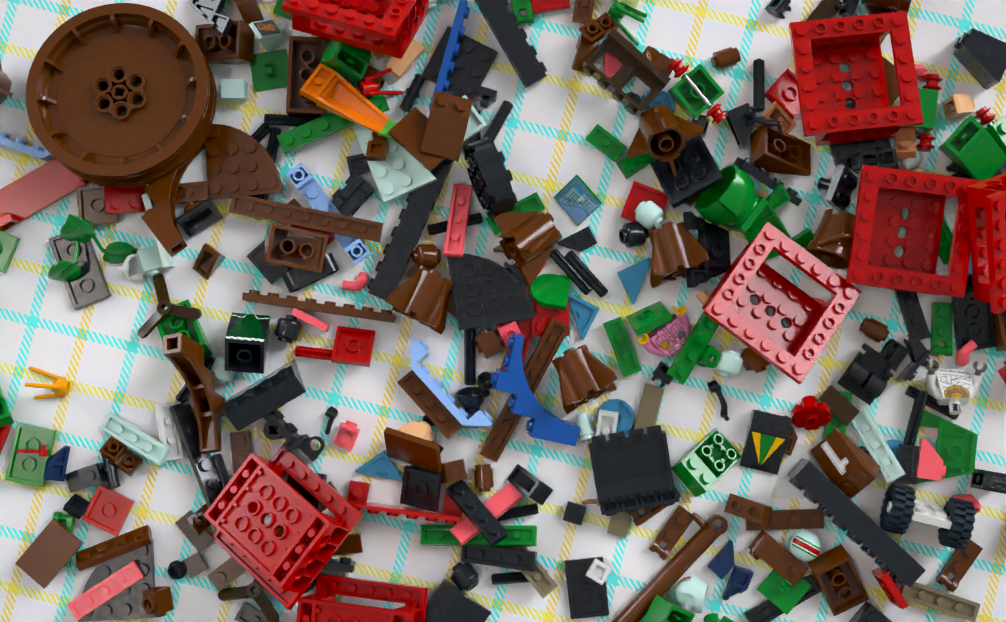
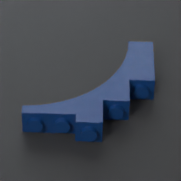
M513 332L507 342L509 351L508 355H505L503 359L504 369L496 368V372L492 373V387L498 391L514 394L510 396L508 407H510V411L513 414L531 417V420L528 419L526 424V431H528L527 433L530 437L576 446L580 427L549 413L532 394L525 378L522 363L524 336L521 333Z

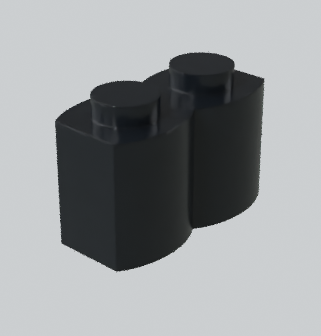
M892 148L865 151L850 157L852 171L861 172L862 165L888 168L897 164L896 150Z

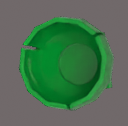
M731 164L720 170L725 180L703 192L695 202L694 208L704 219L714 225H724L730 231L746 233L768 201L764 197H756L754 183L743 169L735 164Z

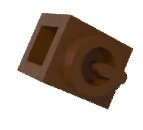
M488 328L478 333L479 337L476 338L478 342L474 343L479 354L483 352L486 359L502 352V347L506 346L498 329L489 331Z
M749 347L742 349L743 353H740V357L744 360L743 366L746 371L755 370V373L767 370L766 366L770 365L767 360Z
M156 586L143 591L142 607L146 614L162 617L166 615V612L174 609L171 587Z

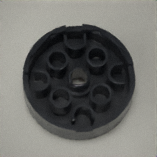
M488 137L464 145V159L469 165L467 172L482 209L489 211L486 212L487 216L492 219L500 213L513 211L518 201L510 182L513 180L512 174L509 169L506 170L505 157L502 151L498 152L493 139Z

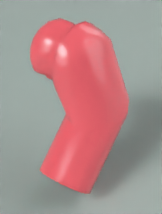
M915 64L917 79L921 82H926L923 78L927 77V74L930 73L922 64Z
M360 272L354 281L343 280L342 290H362L369 282L368 274Z
M970 340L957 351L956 363L959 366L967 365L970 353L978 347L973 340Z
M952 495V498L972 502L975 506L974 511L976 513L980 512V503L973 495Z

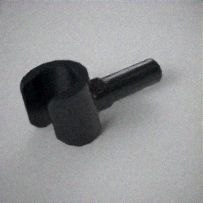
M332 406L325 413L330 418L325 430V434L328 435L332 423L338 415V410Z

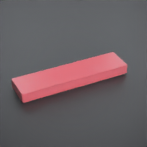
M453 184L443 255L446 257L463 258L473 185Z
M509 483L483 504L498 519L522 500L523 496ZM467 517L450 529L453 536L462 546L480 533Z
M132 561L67 605L76 620H79L144 578V575L135 561Z

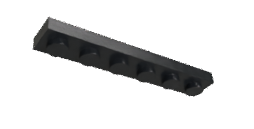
M187 401L173 405L169 409L209 508L221 493L223 487L210 454L200 452L198 423L191 405Z

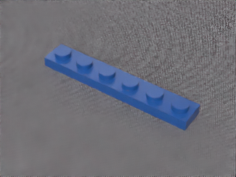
M466 0L459 1L434 92L444 93V91H448L450 81L447 79L449 73H453L455 67L453 58L454 55H458L460 49L458 40L459 37L464 35V19H468L471 9L468 7V1Z

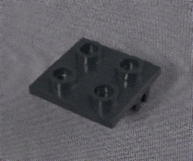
M917 333L908 334V340L903 339L906 348L910 350L908 354L911 362L895 379L897 383L906 382L907 380L911 381L917 375L916 370L920 366H925L931 359L929 355L932 351L926 349Z

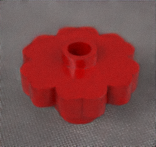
M808 395L803 397L800 405H796L791 410L792 424L797 428L804 427L805 430H817L820 426H826L831 421L830 407L826 403H819L815 396Z

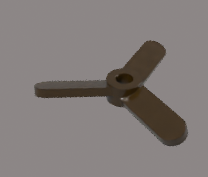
M159 273L153 276L158 299L157 311L144 323L137 334L142 339L146 338L165 317L177 316L197 320L201 318L202 312L199 308L172 304L169 299L163 274Z
M255 578L253 583L248 586L227 588L218 592V598L221 601L253 598L269 622L279 621L278 612L265 595L264 587ZM257 587L258 591L254 594L253 590Z

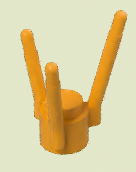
M32 366L29 367V370L56 379V381L52 382V385L25 383L26 387L51 389V392H54L53 394L35 396L34 399L64 398V396H68L70 381L66 380V377L57 376Z

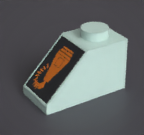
M273 19L249 24L268 53L287 41L283 35L286 31L280 23L276 24Z

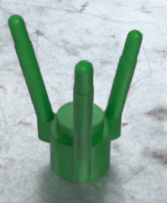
M615 0L608 14L611 15V18L631 41L638 46L639 42L618 19L622 20L625 15H628L644 23L645 20L637 15L647 17V14Z

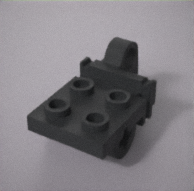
M894 339L888 340L881 353L864 343L861 348L866 352L863 354L859 351L837 383L868 405H871L873 400L882 394L890 377H893L890 370L892 369L896 372L898 366L910 351Z
M276 409L263 417L267 421L263 428L264 435L270 440L285 438L286 441L282 445L288 448L287 450L291 451L292 449L299 448L312 462L323 451L325 442L321 437L314 436L310 438L307 434L299 435L296 426L291 422H285L283 420L285 416ZM274 426H278V434L274 432ZM314 439L318 440L321 444L320 449L317 451L312 450L310 447V443Z

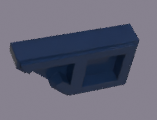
M65 445L47 459L43 479L64 482L71 446Z
M729 539L707 565L721 579L735 565L732 540Z
M734 565L722 595L723 600H728L729 597L746 591L754 572L750 569Z

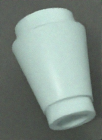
M588 413L577 414V426L580 427L578 438H580V442L590 441L596 432Z

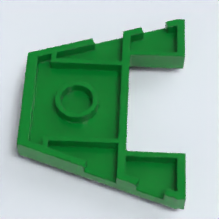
M781 183L767 197V205L747 232L742 233L750 243L764 224L769 222L798 245L805 247L814 237L811 230L806 228L791 238L774 211L791 199ZM772 249L765 260L781 255Z
M924 410L920 426L938 429L936 452L944 461L943 465L946 466L945 477L941 479L974 473L978 434ZM916 477V484L935 481Z

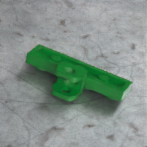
M702 313L666 374L677 383L684 385L696 364L700 367L715 368L721 354L712 345H708L719 325Z

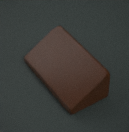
M361 533L349 534L333 555L363 552Z

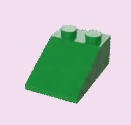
M188 299L178 303V305L192 307ZM170 316L165 317L157 325L162 341L165 335L183 333L204 347V358L207 354H213L198 319L193 320Z

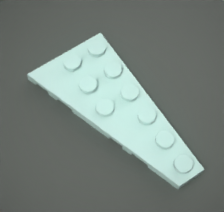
M358 124L353 125L361 148L366 156L368 141L374 140L373 131ZM387 139L389 147L386 161H367L385 204L437 181L433 174L426 168L423 169L420 163L400 144L390 139Z

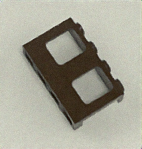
M614 28L581 65L587 76H592L596 79L597 84L602 89H607L614 100L623 103L626 106V110L637 117L671 80ZM606 51L622 64V67L611 79L593 65ZM633 77L639 78L650 88V93L639 105L622 90Z

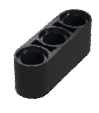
M332 252L325 254L322 273L290 270L283 274L282 278L289 293H293L336 273L340 269Z

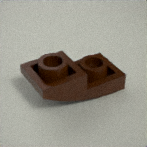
M605 12L596 20L591 19L578 31L592 44L608 36L613 28L617 30L619 25Z
M580 33L576 45L577 51L571 66L573 70L584 72L581 65L596 50L599 41L591 44Z
M112 436L99 450L105 458L130 477L143 463L142 458L129 451L125 444Z
M207 504L203 505L184 521L196 536L212 525L203 516L208 510Z

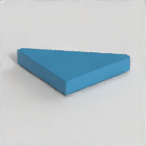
M650 257L617 272L631 304L636 302L650 263Z
M569 292V304L580 339L583 340L600 308Z
M385 450L355 470L356 473L398 481L403 480V476L390 457L387 456Z

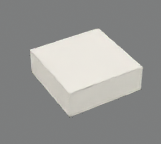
M595 558L585 575L603 585L612 568Z

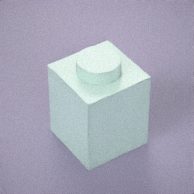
M221 79V85L218 86V94L225 102H247L248 83L245 79Z
M153 245L137 250L136 256L142 275H148L149 277L158 275L159 271H162L163 264L157 246Z

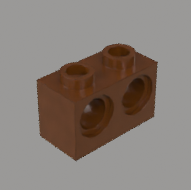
M730 493L724 512L767 526L772 507Z

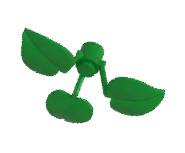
M69 214L66 222L61 227L60 234L65 240L76 241L74 259L72 263L67 260L55 263L48 272V278L55 281H72L81 275V267L76 265L80 242L88 243L93 238L100 251L104 253L103 260L111 264L123 263L128 255L136 254L138 248H134L129 243L118 241L109 244L104 249L96 237L94 226L88 220Z

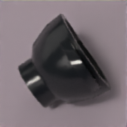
M466 387L458 390L455 396L461 405L464 406L465 412L476 413L480 410V405L483 404L484 398L490 395V390H483L480 387Z

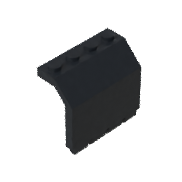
M661 425L647 427V434H644L643 428L628 430V437H625L624 431L608 434L609 440L607 441L605 434L591 437L592 443L588 444L596 493L602 515L613 516L618 512L625 511L626 513L636 511V509H653L658 505L671 506L675 502H680L672 476L666 432L661 430Z

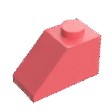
M920 438L916 477L941 481V478L945 477L946 466L943 465L944 461L927 439Z

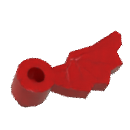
M42 444V449H17V453H39V456H48V449H46V444Z

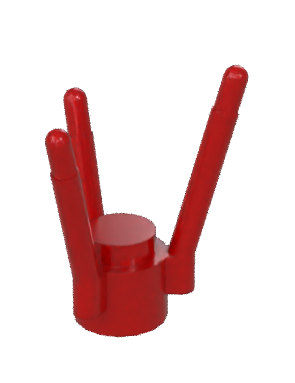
M392 68L372 76L364 77L365 81L360 82V93L364 97L402 95L404 91H378L377 82L372 81L391 72Z

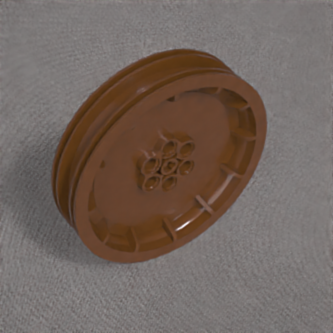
M134 3L101 5L83 11L68 19L45 40L38 50L30 67L26 83V108L29 121L42 145L70 172L88 182L105 187L131 188L143 186L161 180L180 169L196 154L204 143L211 129L216 111L217 92L214 75L193 36L182 24L168 14L149 6ZM121 75H124L121 80H118ZM138 82H142L140 86L135 87ZM105 86H108L107 90L102 91ZM139 100H143L141 104L136 105ZM106 104H110L108 108L103 109ZM123 111H127L124 116H120Z

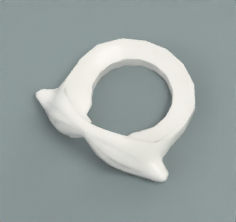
M136 254L128 255L122 266L117 267L125 278L133 282L145 281L141 271L131 277L129 276V261L137 257Z

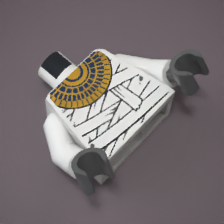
M933 360V367L930 368V362H928L924 366L928 370L926 373V388L939 405H949V414H961V406L966 405L969 400L973 399L980 387L981 373L986 371V363H983L981 369H977L978 361H975L973 363L975 373H973L972 370L938 369L939 363L936 360Z

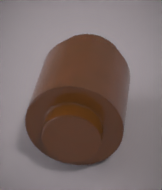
M736 47L713 52V57H711V64L718 71L735 66L741 61L740 53Z
M865 317L859 327L862 335L878 343L881 340L885 341L890 332L887 330V325L872 317L870 319Z
M491 464L475 465L474 485L475 489L479 488V492H490V488L494 487Z

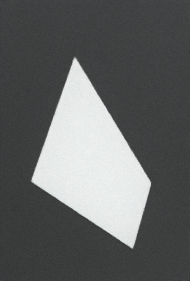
M795 444L791 456L786 454L771 494L772 498H805L803 496L805 492L796 489L789 482L790 478L787 476L802 458L810 461L828 477L810 452L816 445Z

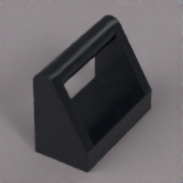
M207 199L175 220L185 233L192 238L223 219V216L215 203Z

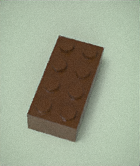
M289 36L286 113L288 115L321 117L327 114V110L316 106L315 102L302 96L300 89L321 63V59L330 42L329 39L323 37Z

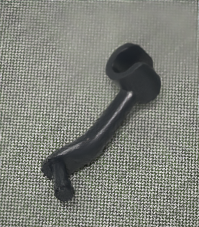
M753 110L745 112V114L753 115L752 119L746 120L747 123L754 121L767 126H777L778 134L782 135V122L758 117Z
M716 380L708 382L707 386L711 394L716 392L721 404L720 416L725 421H729L727 416L728 407L720 385Z

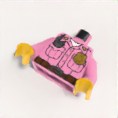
M680 302L681 307L679 309L674 305L672 306V309L676 312V314H671L672 321L652 329L647 334H642L640 339L636 336L634 337L649 353L660 357H668L672 353H675L677 356L691 333L690 322L686 313L687 309L682 302Z

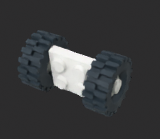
M891 483L885 492V498L880 510V527L884 531L903 535L906 533V529L908 530L909 523L914 520L940 527L938 529L939 543L943 546L963 550L968 545L969 538L972 536L971 532L974 530L973 523L975 522L974 516L976 514L974 511L975 506L972 502L950 498L944 508L936 504H931V506L925 505L922 501L916 500L914 488L897 483Z

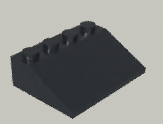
M295 360L290 361L226 400L223 405L225 414L238 432L306 392Z
M444 579L427 603L425 622H485L492 612Z

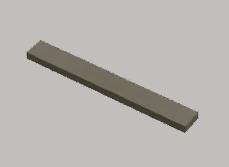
M645 383L633 429L643 428L644 434H647V427L655 426L664 388ZM623 511L611 516L607 533L626 538L632 515Z

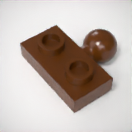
M208 181L179 183L175 204L187 203L183 210L186 213L196 206L195 202H203L209 199Z

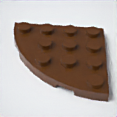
M212 124L205 139L206 171L210 200L232 198L233 193L249 197L283 194L280 173L272 156L260 142L237 128L222 124Z

